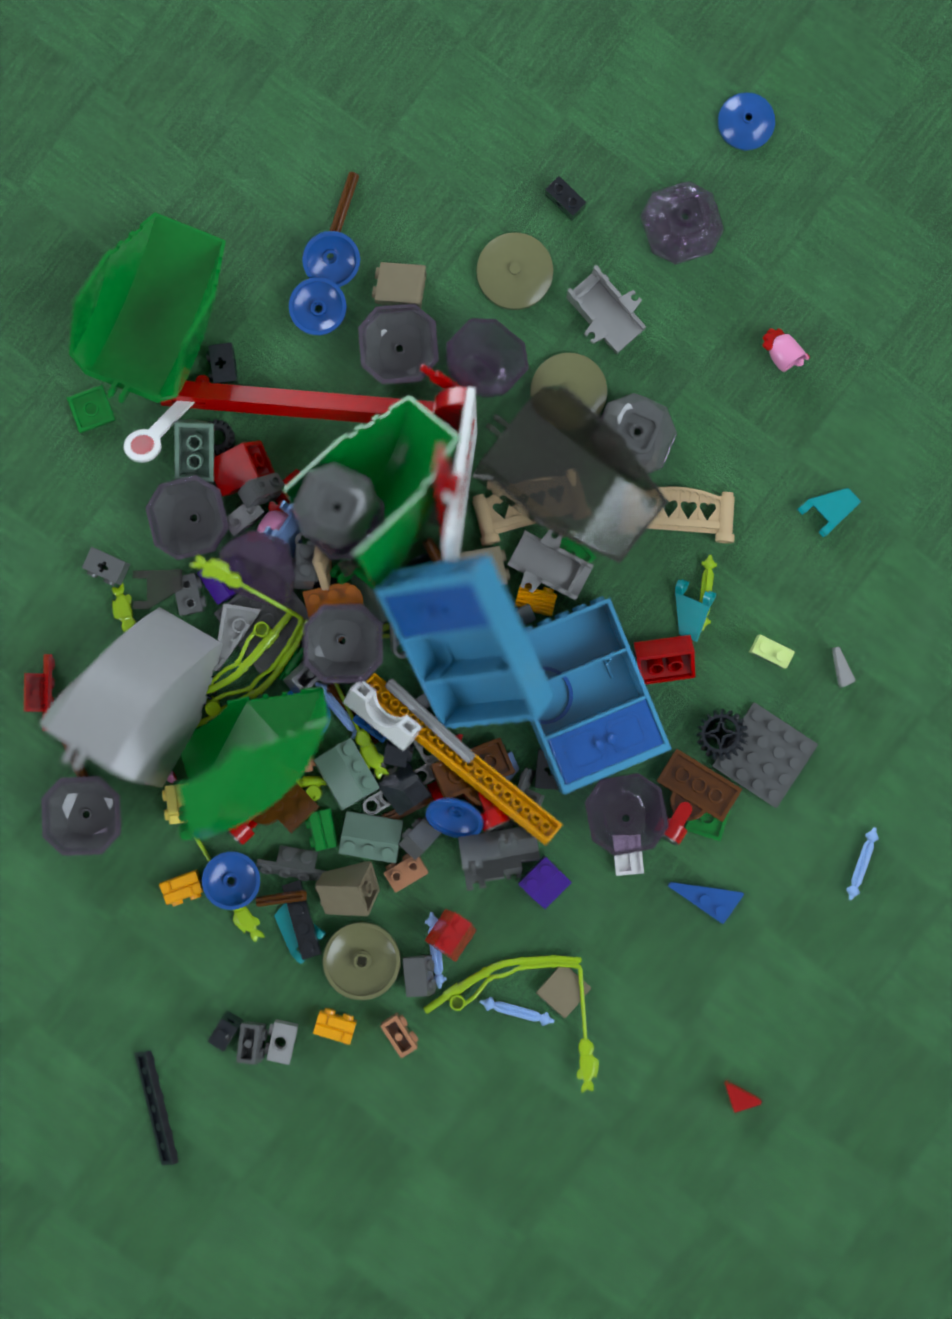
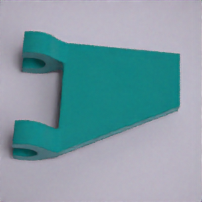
M849 488L808 499L797 510L803 515L813 506L828 521L818 531L824 537L861 501Z
M683 579L678 580L675 595L679 635H691L692 640L698 642L710 606L714 602L717 593L705 591L703 602H699L684 595L689 582Z
M284 903L274 917L291 956L301 964L305 960H302L300 951L297 949L299 946L287 903ZM314 924L318 939H323L327 933Z

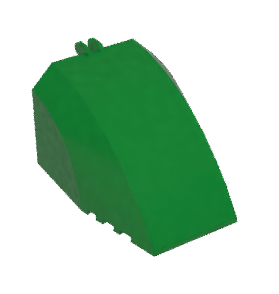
M154 212L140 224L138 230L131 231L127 239L124 241L120 240L116 244L115 249H110L105 253L73 302L69 355L85 375L111 384L107 398L112 399L118 388L123 389L118 397V402L122 404L129 392L156 403L178 397L195 362L208 326L226 240Z
M410 395L388 408L390 411L380 417L378 414L372 417L373 421L367 425L362 426L361 424L355 428L356 431L352 434H344L339 437L283 489L292 505H294L307 474L330 464H335L371 482L379 506L364 538L340 548L326 543L328 551L339 560L330 571V575L333 578L338 576L337 582L343 585L356 575L371 590L375 591L394 570L400 568L438 504L435 460L439 444H443L444 455L449 460L451 471L453 469L459 440L461 439L460 436ZM335 503L333 510L338 511L340 504Z

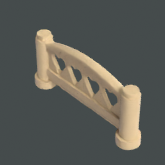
M576 469L565 471V476L540 477L524 480L505 487L488 498L484 497V494L476 495L472 501L482 538H480L482 546L500 542V533L568 514H573L574 521L593 516L591 508H588L579 473L576 472ZM558 486L564 488L560 504L548 494L550 488L556 489ZM545 492L546 496L542 509L530 499L532 493ZM521 496L527 498L523 514L511 504L512 499H519ZM503 501L508 502L509 507L505 519L493 510L494 504H501Z
M629 484L625 488L623 524L620 526L619 534L638 536L639 528L715 534V542L734 543L735 535L732 534L734 493L722 492V496H717L706 491L678 486L639 490L638 485ZM644 499H649L650 501L656 499L659 503L650 516L642 503ZM664 500L669 501V503L676 501L678 504L670 517L667 516L661 503ZM682 502H687L688 504L694 502L697 505L689 519H687L681 508ZM701 503L707 505L714 504L716 507L708 520H706L700 509Z

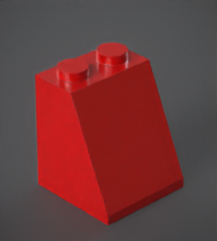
M262 441L244 442L214 457V480L216 488L220 489L221 497L237 493L248 480L275 473Z
M445 909L424 941L456 962L477 930L472 923L459 914Z

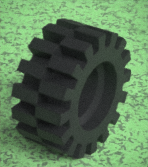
M222 420L208 421L214 424V431L220 430L225 435L223 443L219 445L214 444V455L218 456L233 448L235 433L231 426Z

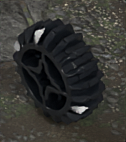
M721 709L720 714L717 710H714L713 717L708 713L707 717L709 719L707 721L705 719L701 720L704 726H698V729L702 732L696 734L697 737L701 738L697 743L702 745L700 749L706 751L708 757L712 755V759L716 760L719 757L721 761H724L726 756L728 760H731L732 753L737 757L739 756L736 752L738 749L744 751L741 744L747 745L748 743L743 739L749 737V734L744 732L748 727L743 725L745 721L743 718L739 719V714L733 715L732 710H729L727 714L724 709ZM726 721L734 723L737 732L728 730ZM718 723V727L715 730L710 731L712 726ZM724 731L726 735H724L723 739H721L719 735H722ZM708 738L717 740L719 749L711 747ZM730 740H735V742L727 748V743Z

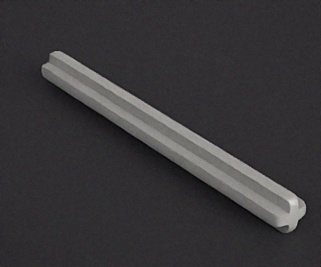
M390 679L386 683L385 687L463 760L469 763L474 759L475 754L394 679Z

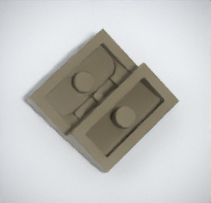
M558 967L543 983L536 994L565 1019L581 1001L579 976L570 968ZM583 980L585 997L591 987Z

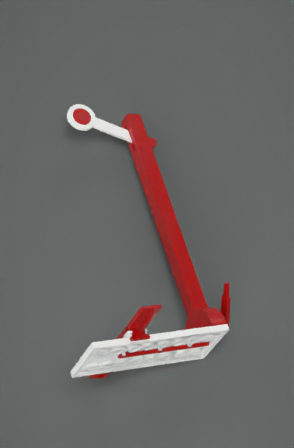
M421 365L420 371L428 375L432 382L445 390L437 394L434 402L416 401L461 438L455 460L454 476H451V467L448 458L444 455L443 444L438 445L435 460L441 551L443 561L446 562L458 560L460 555L477 439L475 388L462 387L441 372H435L427 366ZM200 375L196 378L195 382L185 381L178 397L162 401L161 406H170V408L149 430L142 429L131 433L124 442V450L126 455L136 462H147L154 459L161 450L160 438L189 408L370 423L373 421L372 417L377 414L380 417L390 411L388 409L390 406L402 399L210 383L208 376Z

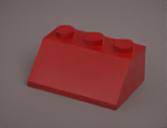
M691 635L634 642L635 661L645 685L695 678V650Z

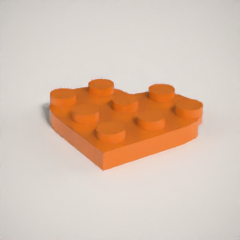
M348 582L343 585L339 583L331 584L329 590H322L319 587L302 591L309 619L322 605L363 607V596L360 590Z

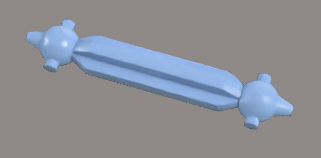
M316 682V687L323 686L326 703L346 729L352 732V739H355L357 730L349 714L332 693L327 691V684Z
M875 827L865 834L867 841L863 845L851 879L852 885L846 889L849 894V900L860 894L858 887L861 885L874 849V842L879 839L877 828Z
M430 912L428 919L425 920V924H428L430 927L428 934L438 921L433 912ZM429 944L430 955H432L435 965L433 971L435 974L434 979L438 989H441L442 983L446 981V977L442 974V953Z
M493 997L480 1000V1003L484 1005L487 1011L494 1008L497 1012L533 1022L540 1021L542 1026L554 1023L548 1012L540 1014L537 1011L509 1003L495 1002Z

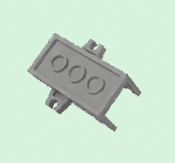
M597 265L594 266L592 274L574 290L571 288L567 290L566 298L590 324L584 335L586 337L589 333L595 335V338L590 340L592 344L603 339L618 354L646 328L634 313L642 299L640 297L637 301L631 299V296L636 294L634 290L622 296Z
M550 529L542 539L524 531L515 552L507 564L524 573L521 587L525 588L526 583H531L532 588L529 591L533 593L542 582L576 600L594 565L559 548L563 534L559 533V537L554 539L551 536L552 532H554L553 529Z

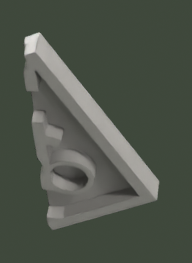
M223 604L218 641L223 643L217 666L213 669L214 671L221 669L258 617L261 609Z

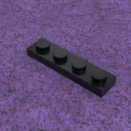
M301 880L282 886L283 892L304 890ZM307 899L305 901L287 903L302 960L322 955Z

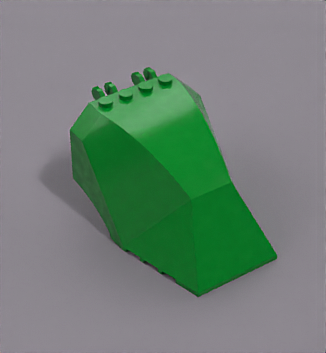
M323 686L300 689V693L288 694L287 691H284L281 696L269 697L268 694H263V698L250 700V696L227 701L228 705L218 715L195 729L181 754L189 782L177 785L182 806L179 807L178 819L183 822L179 825V837L181 840H191L192 838L195 840H205L230 830L266 810L295 785L303 776L330 722Z

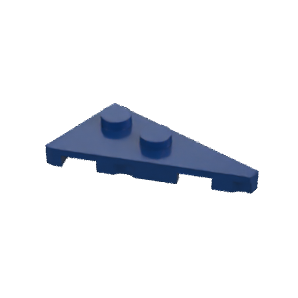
M669 882L667 885L722 924L725 923L744 895V893L739 891Z

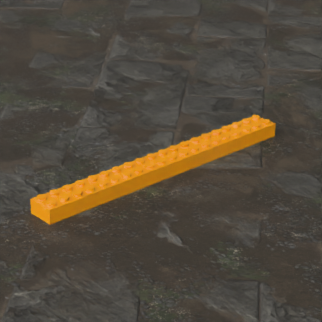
M376 673L366 681L367 684L376 690L377 700L388 714L395 717L407 715L422 727L414 740L545 846L562 826L558 820L476 754L469 763L463 760L385 687L387 682Z

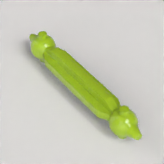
M708 555L707 559L701 563V565H704L705 570L702 574L699 602H703L705 591H712L714 578L712 569L717 567V563L714 562L712 555ZM707 617L703 625L702 631H704L705 626L711 624V620H709Z

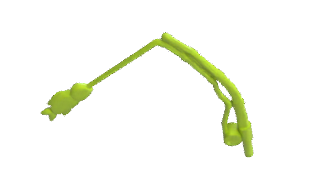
M197 556V561L191 563L190 566L202 568L201 575L203 577H212L233 588L241 586L299 620L292 636L278 657L267 670L253 680L250 686L224 692L216 697L211 696L212 700H206L205 711L209 716L201 719L196 728L213 719L228 705L220 707V699L248 692L240 698L250 696V700L268 689L282 673L296 649L299 648L304 636V624L309 620H304L300 614L242 583L241 576L236 572H231L228 563L212 558L211 561L206 562L201 556ZM273 671L265 682H263L258 688L252 690L259 680H261L265 675Z
M122 582L119 588L112 587V592L116 596V600L112 601L114 618L122 622V630L126 632L136 624V621L133 618V611L130 605L132 597L130 594L126 596L123 594L124 584ZM286 612L273 629L265 622H257L254 625L253 631L246 639L238 659L212 678V683L208 686L206 694L213 693L232 683L244 672H247L249 667L267 648L269 649L279 637L278 634L291 620L293 615ZM255 635L262 638L253 652L241 662L252 638ZM239 666L237 670L233 672L231 675H229L227 678L213 684L225 672Z
M389 622L380 625V633L390 629ZM381 634L380 639L390 638V634ZM332 679L342 702H344L345 697L337 680ZM344 704V706H345V708H346V710H347V712H348V714H349V716H350V718H351V720H352V719L354 718V715H353L351 709H350L347 705ZM353 722L357 730L355 742L360 746V754L369 769L370 767L375 769L374 773L377 779H380L382 774L389 776V772L384 767H381L384 756L378 753L375 745L371 742L368 732L362 728L360 729Z
M303 776V778L297 781L301 788H307L306 793L313 801L321 798V785H327L321 776ZM200 839L195 840L207 861L210 862L211 857ZM246 906L232 910L234 912L233 922L243 933L245 931L250 932V937L254 942L257 941L258 937L265 938L263 932L256 927L260 925L259 919L252 916Z
M551 955L502 960L483 967L480 971L472 974L460 983H455L443 991L441 996L423 1007L424 1011L428 1014L448 1000L453 1010L460 1011L476 999L493 979L504 978L516 971L548 967L578 969L584 1038L580 1040L578 1046L580 1069L577 1072V1079H583L584 1081L581 1086V1093H584L587 1089L591 1092L594 1091V1085L591 1080L593 1077L597 1078L599 1060L593 1055L594 1044L587 1039L583 969L579 965L582 962L581 957ZM520 965L508 972L490 975L498 969ZM485 977L487 978L467 1000L460 995L476 982Z

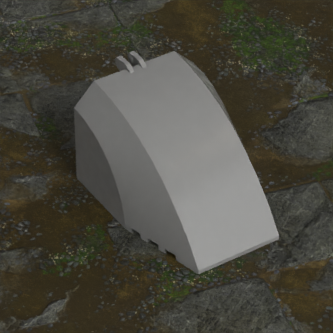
M159 607L127 630L68 685L48 709L39 724L47 732L70 745L63 757L65 764L71 762L77 750L80 751L72 766L75 770L81 768L88 756L109 770L134 782L162 788L201 720V710L207 700L206 693L208 686L212 683L211 676L214 667L217 666L223 643Z

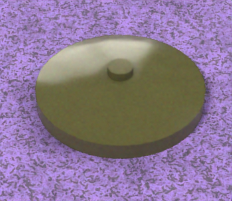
M506 233L490 241L481 252L477 264L478 283L484 295L495 305L509 310L529 308L538 303L550 288L553 278L551 256L545 246L536 238L523 233Z
M562 353L550 357L537 369L531 383V400L537 414L547 424L563 430L579 429L593 422L601 413L607 398V384L601 369L591 359L576 353Z
M369 922L351 923L339 929L327 943L323 956L324 972L331 986L343 996L355 1000L372 999L386 992L395 982L400 969L399 948L394 938L384 928Z

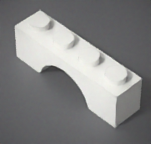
M362 679L350 689L343 702L403 751L414 741L422 728L407 715L395 717L388 714L380 706L376 690Z

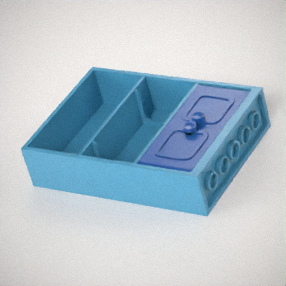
M490 554L394 570L375 590L438 721L446 728L454 729L461 726L471 727L480 724L488 725L490 723L502 724L509 721L519 722L528 719L536 720L554 698V694Z
M603 596L589 601L591 604L589 606H586L585 603L572 608L573 612L570 614L568 611L554 616L555 620L553 621L550 618L537 623L538 627L536 628L532 626L524 628L540 666L552 667L562 672L561 674H556L543 670L554 698L540 714V717L536 720H531L530 723L548 762L551 774H553L558 791L563 794L671 750L610 598L604 599ZM566 676L573 689V701L569 711L557 722L540 724L539 720L556 718L566 708L569 692L565 681L562 679V677Z

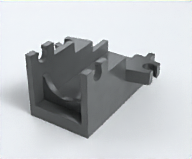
M523 827L458 837L467 891L473 890V884L475 883L480 884V889L486 888V881L504 879V874L507 880L511 879L512 874H516L517 878H521V863L540 860L537 839Z

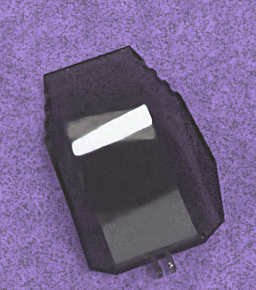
M564 385L543 386L524 404L509 424L499 415L495 414L494 420L503 426L505 430L501 433L492 424H487L486 428L497 437V440L479 461L472 476L506 504L535 523L618 563H621L668 503V500L656 483L647 474V470L637 460L633 450H630L624 437Z

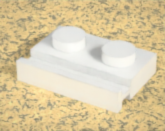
M640 835L612 837L616 876L644 874Z

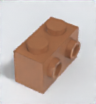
M407 853L402 856L403 860L398 864L391 863L385 867L387 870L384 871V875L395 893L429 873L420 856L414 860Z
M398 1012L381 1022L380 1027L402 1059L418 1048L417 1041L419 1039L414 1031L410 1032L407 1028L408 1022L403 1015L399 1016Z

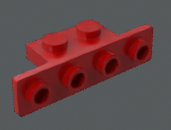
M44 654L43 673H24V712H42V719L54 703L52 689H54L55 680L52 677V670L55 668V659L52 658V654Z

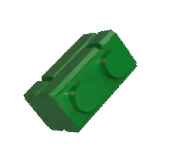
M331 808L315 811L305 820L307 829L311 828L312 836L309 837L311 848L315 847L316 851L339 846Z

